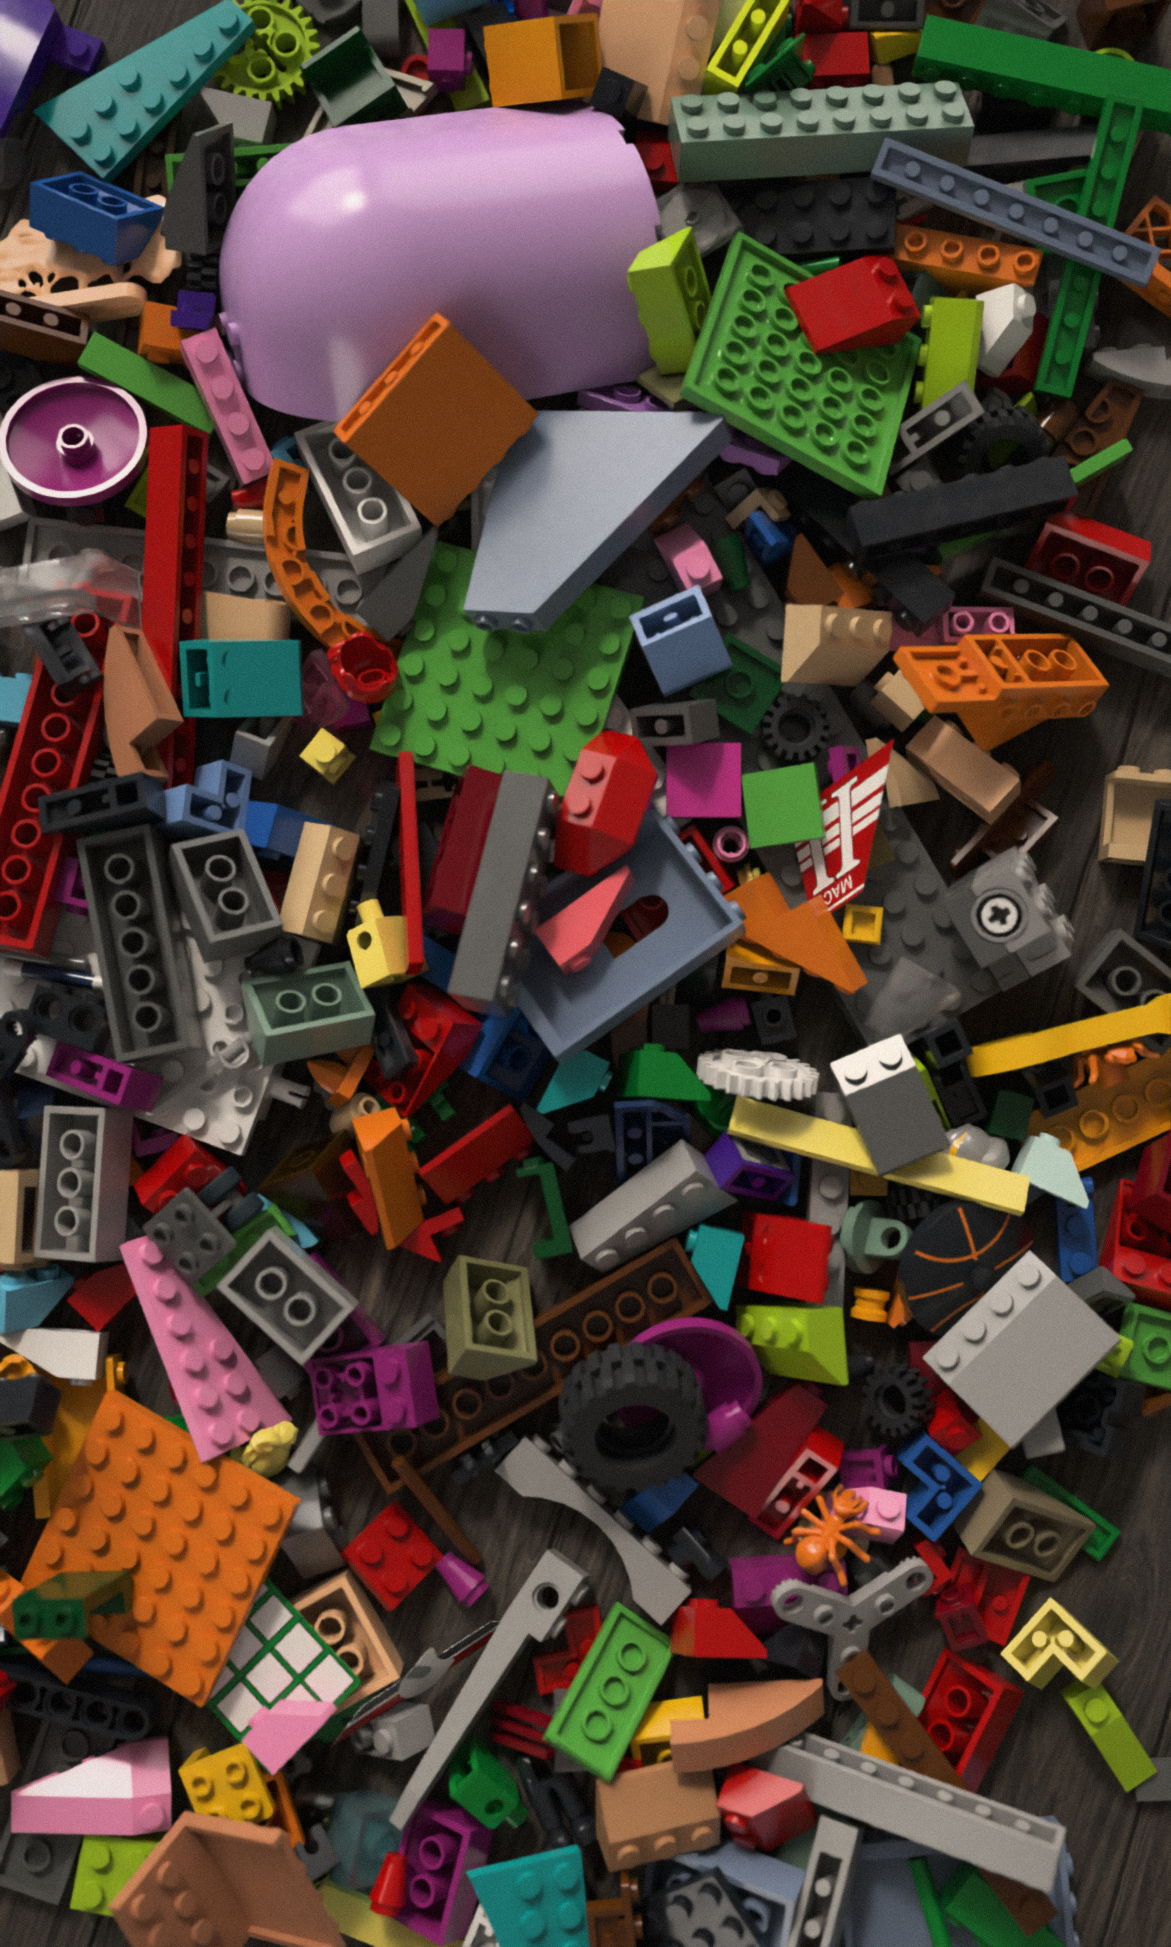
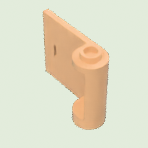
M202 590L200 639H290L292 610L286 602L250 599Z

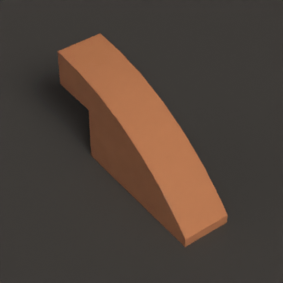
M114 624L110 628L107 641L103 695L106 729L118 777L143 771L163 784L170 777L156 746L184 721L143 631Z
M822 1679L709 1683V1719L670 1720L673 1773L703 1771L728 1766L765 1753L797 1736L824 1714Z

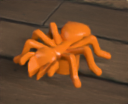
M1138 1037L1125 1040L1124 1043L1123 1041L1116 1042L1111 1047L1103 1045L1082 1051V1055L1073 1057V1076L1071 1081L1073 1087L1078 1088L1084 1081L1085 1068L1086 1073L1091 1074L1089 1079L1091 1085L1096 1084L1098 1080L1101 1088L1111 1087L1130 1079L1125 1064L1128 1065V1063H1135L1137 1061L1134 1051L1147 1058L1158 1059L1161 1055L1159 1052L1149 1050Z
M839 1483L831 1494L834 1500L833 1509L835 1514L830 1515L825 1504V1493L820 1491L815 1499L825 1521L819 1520L807 1509L802 1508L799 1517L808 1519L814 1526L812 1529H792V1536L784 1539V1545H792L799 1541V1536H807L796 1546L795 1556L799 1566L807 1574L817 1575L826 1568L828 1562H831L837 1573L840 1585L847 1586L846 1576L839 1562L846 1554L847 1547L865 1563H869L871 1559L852 1540L843 1536L840 1532L858 1529L868 1535L879 1536L881 1531L878 1528L868 1527L860 1521L844 1524L847 1519L854 1517V1515H860L870 1503L867 1500L863 1501L862 1495H859L853 1501L857 1495L853 1489L845 1490L839 1495L844 1488L843 1484Z

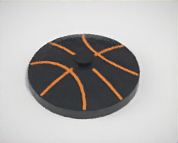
M957 1198L933 1210L914 1230L900 1259L898 1291L907 1313L924 1329L934 1335L943 1337L1029 1250L1034 1254V1240L1028 1223L1022 1215L1010 1214L980 1205L974 1201Z

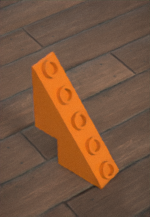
M896 223L895 254H891L906 286L936 282L951 296L956 298L961 290H966L968 297H972L1012 283H1016L1021 288L1034 286L1044 251ZM865 255L864 257H868V256H878V255Z
M768 872L723 896L728 903L734 900L747 918L743 921L746 934L741 937L742 940L752 944H760L770 949V953L778 959L795 962L802 966V970L808 975L817 978L823 977L833 982L835 988L845 994L854 995L859 988L868 983L821 895L790 910L771 873Z

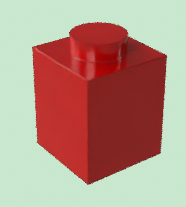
M948 1387L932 1399V1401H935V1408L927 1410L933 1413V1416L930 1420L926 1421L930 1436L952 1457H955L983 1437L973 1409L951 1387Z

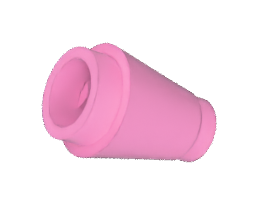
M737 826L723 827L714 836V852L725 862H737L743 859L749 851V838L745 831ZM725 842H733L737 850L734 853L732 851L730 853L725 852L723 849Z

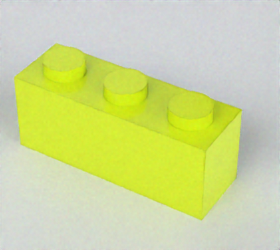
M746 0L706 68L702 93L706 95H719L723 92L744 93V84L747 82L746 76L754 67L762 62L787 19L791 0Z

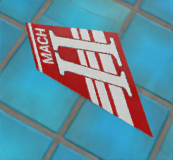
M894 739L820 793L826 838L794 843L808 901L821 895L831 913L863 892Z

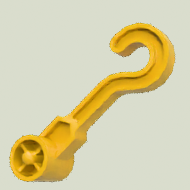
M1171 993L1157 996L1145 1005L1064 1024L1033 1034L1030 1031L972 1046L973 1054L966 1057L970 1077L985 1076L1023 1068L1079 1051L1153 1033L1171 1034Z

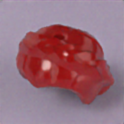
M356 632L349 639L336 643L327 651L328 662L331 664V674L337 680L340 689L351 699L367 704L379 703L396 691L399 681L398 663L394 659L392 652L386 646L377 642L375 636L369 632Z

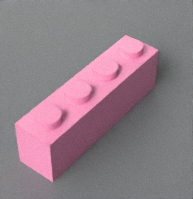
M216 327L182 340L179 349L240 487H245L268 476L273 458Z

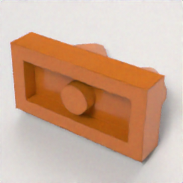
M371 1042L368 1045L335 1051L346 1063L345 1066L324 1059L307 1062L313 1078L324 1090L330 1093L326 1102L339 1109L351 1099L375 1053Z

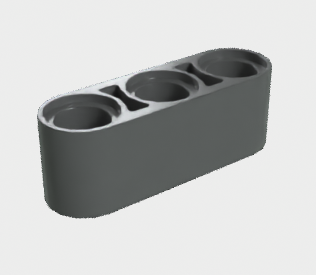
M362 0L363 33L379 59L402 58L401 0Z

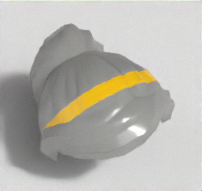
M969 1122L946 1132L950 1148L941 1151V1153L1005 1170L1009 1164L1010 1154L1004 1136L984 1132L978 1126H973Z

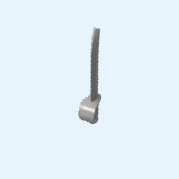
M249 1031L242 1035V1039L238 1037L223 1050L219 1046L214 1047L216 1054L169 1092L156 1100L152 1113L139 1110L137 1114L139 1116H150L174 1107L224 1067L239 1073L251 1070L255 1063V1052L252 1047L253 1043L250 1039ZM245 1052L244 1059L234 1065L232 1061Z

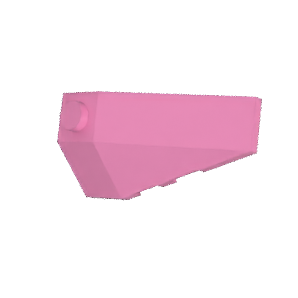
M168 1735L141 1738L137 1741H125L118 1744L117 1749L97 1758L93 1755L82 1760L81 1765L62 1773L54 1772L11 1791V1832L138 1835L170 1830L171 1779Z

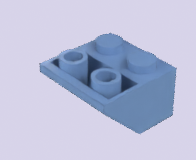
M699 584L629 616L664 697L733 667Z

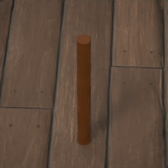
M403 1455L397 1456L392 1461L391 1466L471 1566L477 1565L482 1559V1554Z

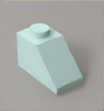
M1041 1132L1039 1137L1027 1135L1011 1172L1030 1177L1029 1185L1076 1207L1087 1209L1089 1200L1071 1152L1060 1147L1062 1142L1060 1139Z

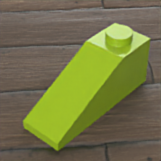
M1078 1678L1059 1691L1126 1792H1129L1158 1772L1101 1683L1094 1690Z

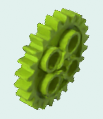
M232 0L254 21L257 28L262 25H268V27L261 30L257 29L238 49L244 51L238 55H232L212 76L215 86H221V90L225 92L274 102L279 110L282 109V99L287 98L290 103L294 104L295 98L293 93L295 91L302 95L307 94L304 82H307L299 66L321 51L320 44H318L320 42L317 29H314L312 18L310 16L305 17L301 5L293 9L291 0H284L282 4L279 3V0H244L242 5ZM286 49H294L290 53H282ZM275 65L280 69L284 70L285 72H281L279 69L275 67ZM265 73L270 74V75H269L268 77H266V78H263V79H259V78H258V76H260L261 74H265Z

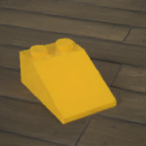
M702 1696L650 1702L630 1741L633 1759L642 1760L643 1767L672 1761L670 1720L706 1719ZM710 1769L711 1775H712V1780H713V1785H714V1789H715L716 1799H717V1801H718L717 1791H716V1784H715V1777H714V1771H713V1769Z

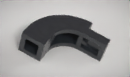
M951 1018L917 1034L916 1047L920 1062L929 1073L951 1128H958L968 1122L972 1124L989 1116L974 1081L970 1077L965 1057L973 1054V1051L959 1020Z

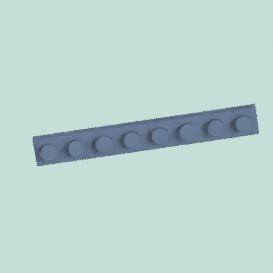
M887 137L884 139L869 177L1142 289L1148 284L1162 250L1159 247Z

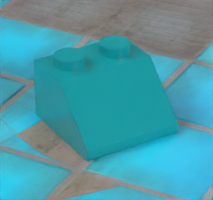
M583 1049L564 1064L560 1065L559 1063L536 1111L544 1114L594 1097L597 1090L604 1093L613 1075V1072L607 1070L610 1062Z
M700 1221L694 1224V1228L689 1227L686 1229L683 1248L685 1252H688V1258L718 1307L727 1310L745 1236L737 1229Z

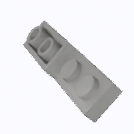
M1139 344L1127 350L1104 347L1092 353L1083 366L1085 375L1106 385L1110 378L1113 377L1145 390L1143 395L1145 397L1171 399V357L1166 360L1165 346L1152 347L1151 344Z

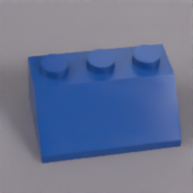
M81 171L30 182L29 227L44 233V236L49 240L63 241L72 245L73 250L79 253L97 256L106 265L122 266L125 261L139 258L163 217V206Z
M519 1006L512 1008L510 1018L479 1013L476 1020L483 1027L469 1055L458 1067L522 1103L525 1102L550 1059L551 1051Z

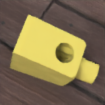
M378 899L368 900L357 906L363 924L349 930L347 939L361 989L402 984L430 970L424 958L421 972L418 975H405L402 916L384 917Z

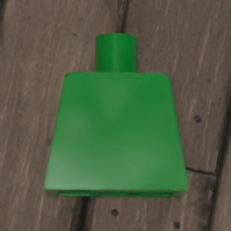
M473 1734L458 1749L447 1766L450 1796L489 1829H495L503 1820L515 1829L524 1822L528 1814V1810L519 1801L516 1779L479 1738Z

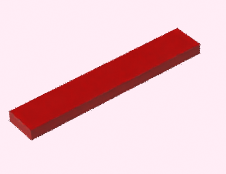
M399 752L395 774L396 784L401 789L397 804L405 975H418L424 963L414 754L412 752Z

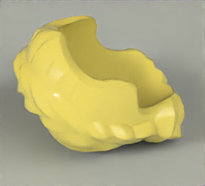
M287 1421L280 1422L273 1428L262 1429L252 1436L248 1446L241 1447L239 1445L232 1448L230 1458L264 1478L279 1474L287 1465L291 1445L295 1443L299 1429Z

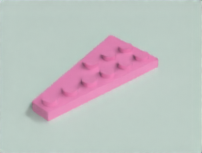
M146 1235L120 1245V1251L201 1462L251 1440L252 1436L262 1429L273 1428L280 1422L292 1421L293 1419L257 1372L258 1370L207 1300L199 1296L194 1286L183 1276L152 1239Z

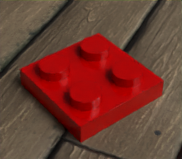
M397 1500L392 1501L339 1553L387 1611L393 1610L444 1557Z

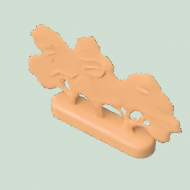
M162 195L144 198L163 207L167 201ZM21 219L10 230L9 236L0 242V289L21 295L24 291L32 292L37 296L28 298L90 315L89 324L135 317L140 315L145 302L148 301V294L141 285L127 281L133 275H141L151 283H162L170 275L172 269L179 268L182 265L181 251L165 249V237L161 235L160 222L139 258L125 261L122 266H110L102 263L101 258L73 250L72 245L63 241L47 239L44 233L29 227V220ZM129 262V271L123 273L124 264ZM37 272L40 274L44 285L41 288L40 283L33 285L28 277L29 273ZM54 273L55 277L49 283L47 277L50 274ZM104 274H109L114 284L88 288V284L91 281L97 280ZM72 276L79 281V289L51 294L50 288L60 278ZM19 280H23L26 283V287H19Z

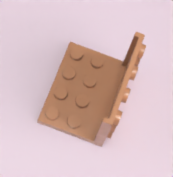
M184 1811L108 1906L132 1947H243L250 1937L287 1947H346L338 1932L339 1926L337 1922L330 1917L322 1903V1895L313 1887L306 1874L307 1868L294 1853L290 1845L291 1840L289 1836L277 1827L271 1829L256 1826L251 1822L232 1821L223 1816L213 1817Z

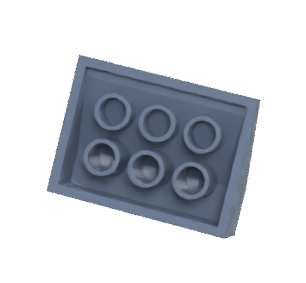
M721 1837L719 1845L705 1850H696L673 1856L669 1859L647 1863L643 1896L719 1866L762 1931L758 1943L748 1947L788 1946L807 1871L757 1851L744 1849L736 1843Z

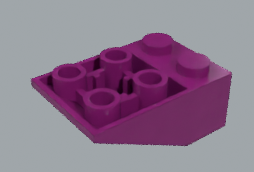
M428 1341L394 1344L308 1359L319 1435L414 1428L440 1417Z

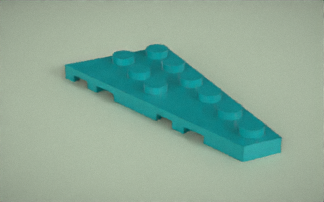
M577 1845L466 1871L499 1947H590L581 1850Z

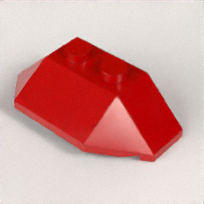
M604 729L601 734H597L581 749L556 818L554 866L557 869L592 877L599 872V869L612 863L634 847L659 778L638 737Z

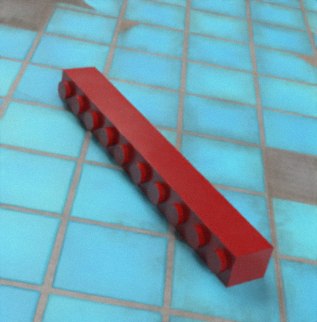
M183 424L150 428L141 630L184 721L156 746L170 777L162 784L163 790L184 784L193 786L196 717H184L179 641L200 639L209 433Z

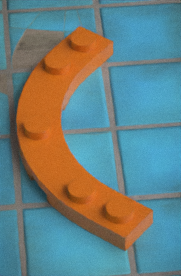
M274 458L270 465L262 514L263 538L271 572L286 603L306 629L328 649L338 642L349 639L356 632L367 631L375 636L377 642L386 646L392 652L394 659L398 661L404 641L392 638L388 642L378 632L363 625L349 614L345 616L330 601L332 597L321 584L315 571L310 570L304 553L306 546L302 520L310 469Z

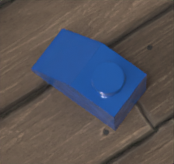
M686 1467V1472L677 1479L674 1477L668 1479L667 1485L656 1488V1485L646 1487V1491L641 1492L634 1490L622 1503L620 1509L649 1533L672 1516L699 1486V1483L691 1476L690 1469Z

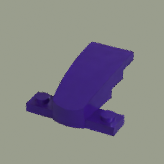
M0 0V138L3 140L6 137L15 113L23 114L33 87L40 89L49 62L90 78L94 76L106 49L101 39L64 25L56 7L49 0Z

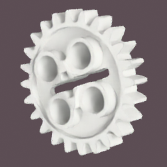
M726 1048V1050L714 1049V1052L705 1051V1054L701 1053L700 1057H698L696 1071L698 1079L704 1080V1084L714 1085V1089H726V1093L742 1097H755L756 1099L768 1097L773 1101H776L777 1098L791 1101V1098L803 1100V1097L811 1098L812 1094L816 1095L819 1072H816L817 1069L811 1068L810 1064L800 1063L799 1059H787L788 1056L768 1051L760 1052L759 1050L749 1052L743 1048H740V1050Z

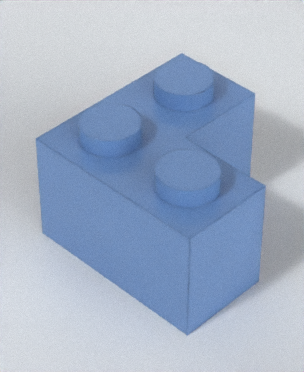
M225 760L196 767L194 786L184 784L164 790L167 820L157 822L156 827L190 839L202 838L242 828L245 830L252 770Z

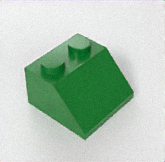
M642 1044V1046H632L631 1052L623 1053L619 1056L617 1098L654 1100L685 1104L711 1101V1093L677 1053L665 1052V1045Z

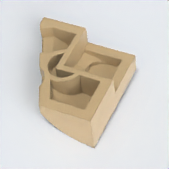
M878 738L866 739L868 758L886 744ZM892 749L885 780L889 808L939 800L937 788L928 774Z

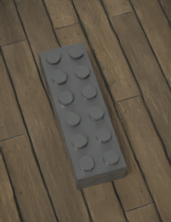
M504 770L448 988V993L467 1010L510 1018L512 1008H517L519 1004L521 987L518 985L521 971L525 972L529 964L530 950L527 949L530 934L534 935L538 928L539 913L536 910L539 898L543 899L547 892L548 877L545 874L548 862L552 863L555 859L554 837L556 833V818L562 800L548 777Z
M145 824L77 839L76 844L116 1063L135 1064L203 1049L173 884L166 867L168 857L163 831L151 824Z

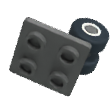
M228 1167L199 1192L198 1198L189 1188H185L143 1226L144 1232L191 1284L195 1283L237 1246V1242L230 1234L236 1232L265 1205L255 1192L250 1193L244 1198L236 1189V1186L242 1181V1177L233 1167ZM218 1202L220 1205L211 1212L207 1209L213 1207ZM224 1211H226L227 1214L220 1220L219 1223V1221L216 1218L219 1215H221Z

